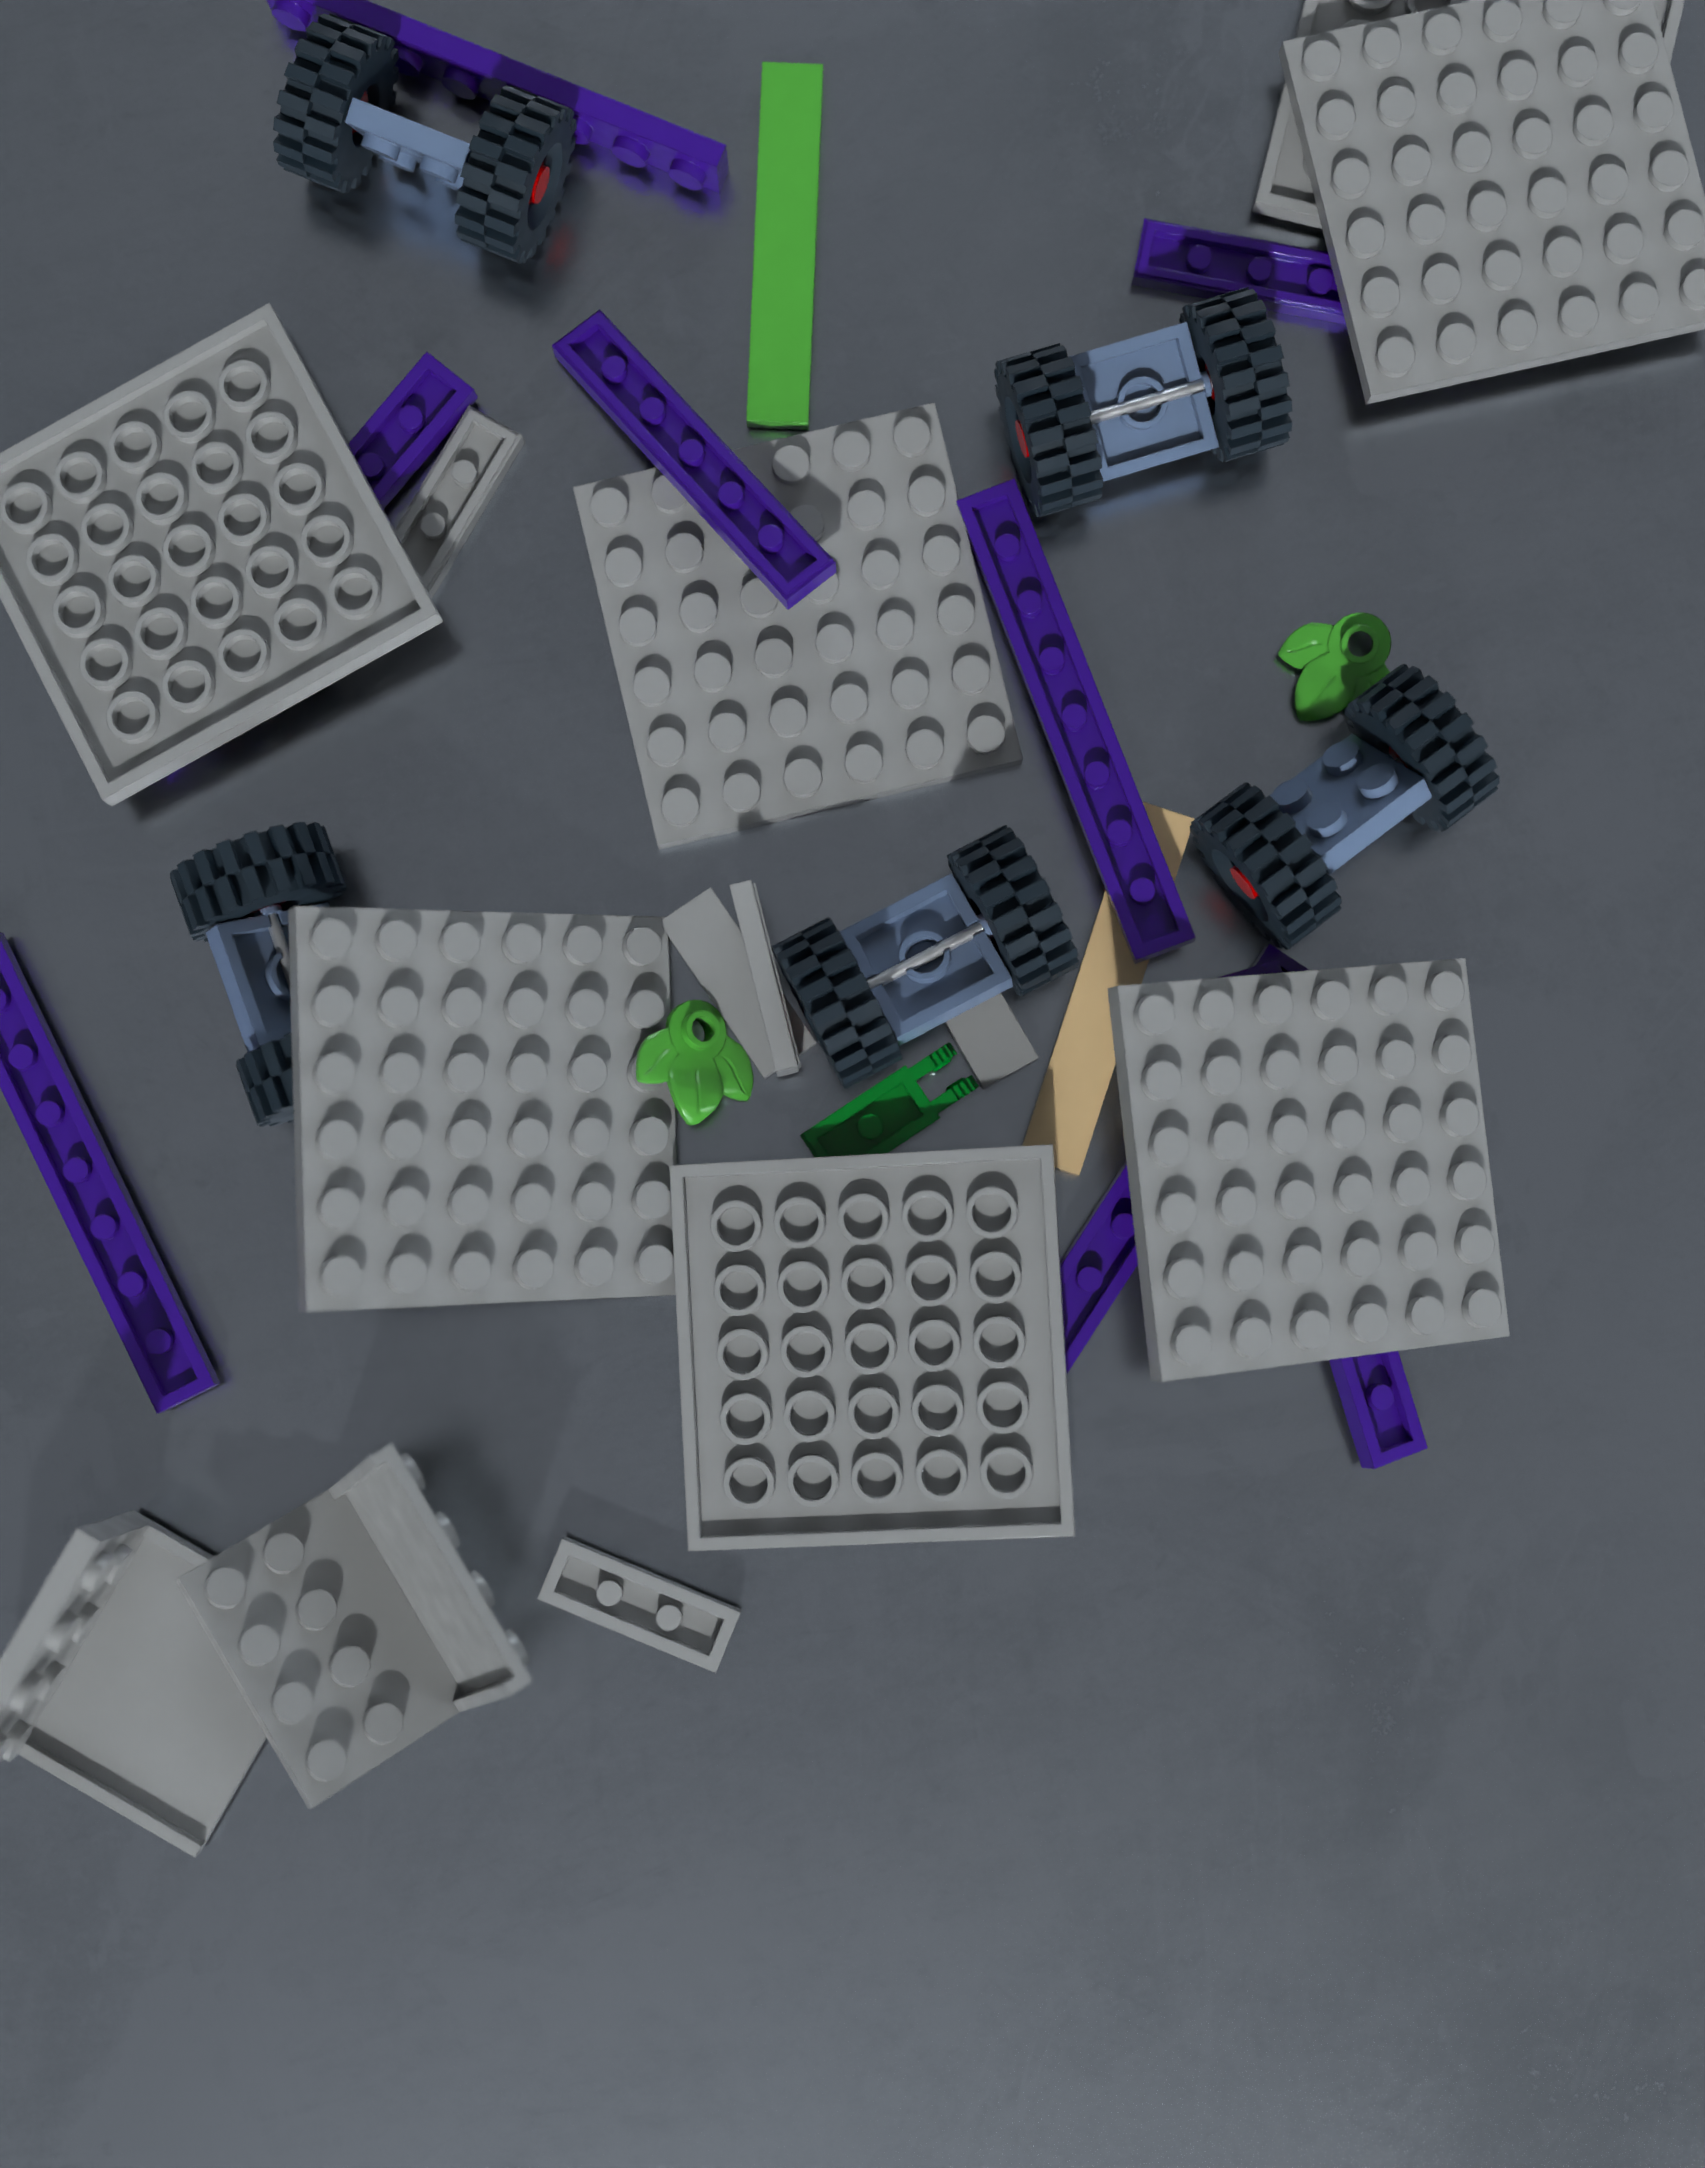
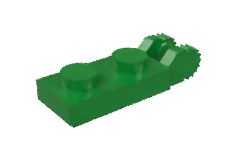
M948 1042L909 1069L906 1065L800 1136L814 1157L886 1154L940 1119V1112L978 1088L979 1085L972 1075L967 1078L961 1077L946 1087V1091L931 1102L929 1101L917 1080L931 1071H938L950 1063L953 1056L958 1054L952 1044Z

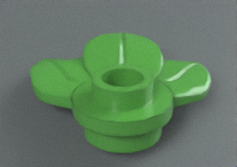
M1365 612L1352 613L1341 618L1335 625L1315 622L1308 623L1294 630L1286 639L1278 655L1292 667L1302 670L1297 680L1294 694L1296 714L1300 720H1319L1341 712L1345 707H1348L1347 704L1390 673L1385 661L1391 650V635L1381 619ZM1358 631L1368 634L1372 641L1370 651L1361 657L1353 655L1348 649L1350 636Z
M695 999L677 1005L670 1012L665 1029L647 1036L641 1043L637 1053V1081L645 1084L667 1082L673 1102L687 1125L698 1124L707 1118L716 1109L723 1095L737 1101H747L750 1098L753 1088V1072L750 1059L744 1048L726 1035V1025L722 1015L712 1004L706 1001ZM695 1020L703 1028V1041L698 1040L693 1034L692 1025Z

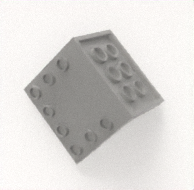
M393 1443L368 1456L325 1492L175 1580L308 1809L314 1808L457 1713L509 1697L533 1682L525 1668L530 1664L526 1648L512 1630L507 1629L503 1631L490 1609L495 1605L491 1589L477 1571L468 1572L455 1550L460 1546V1540L455 1528L442 1512L433 1513L420 1491L425 1488V1481L420 1469L407 1453L399 1455Z
M132 1510L76 1528L1 1656L0 1762L3 1760L11 1762L18 1754L189 1855L196 1857L204 1848L267 1737L175 1581L180 1576L214 1556L137 1511Z

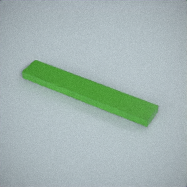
M762 62L747 428L809 430L823 64Z

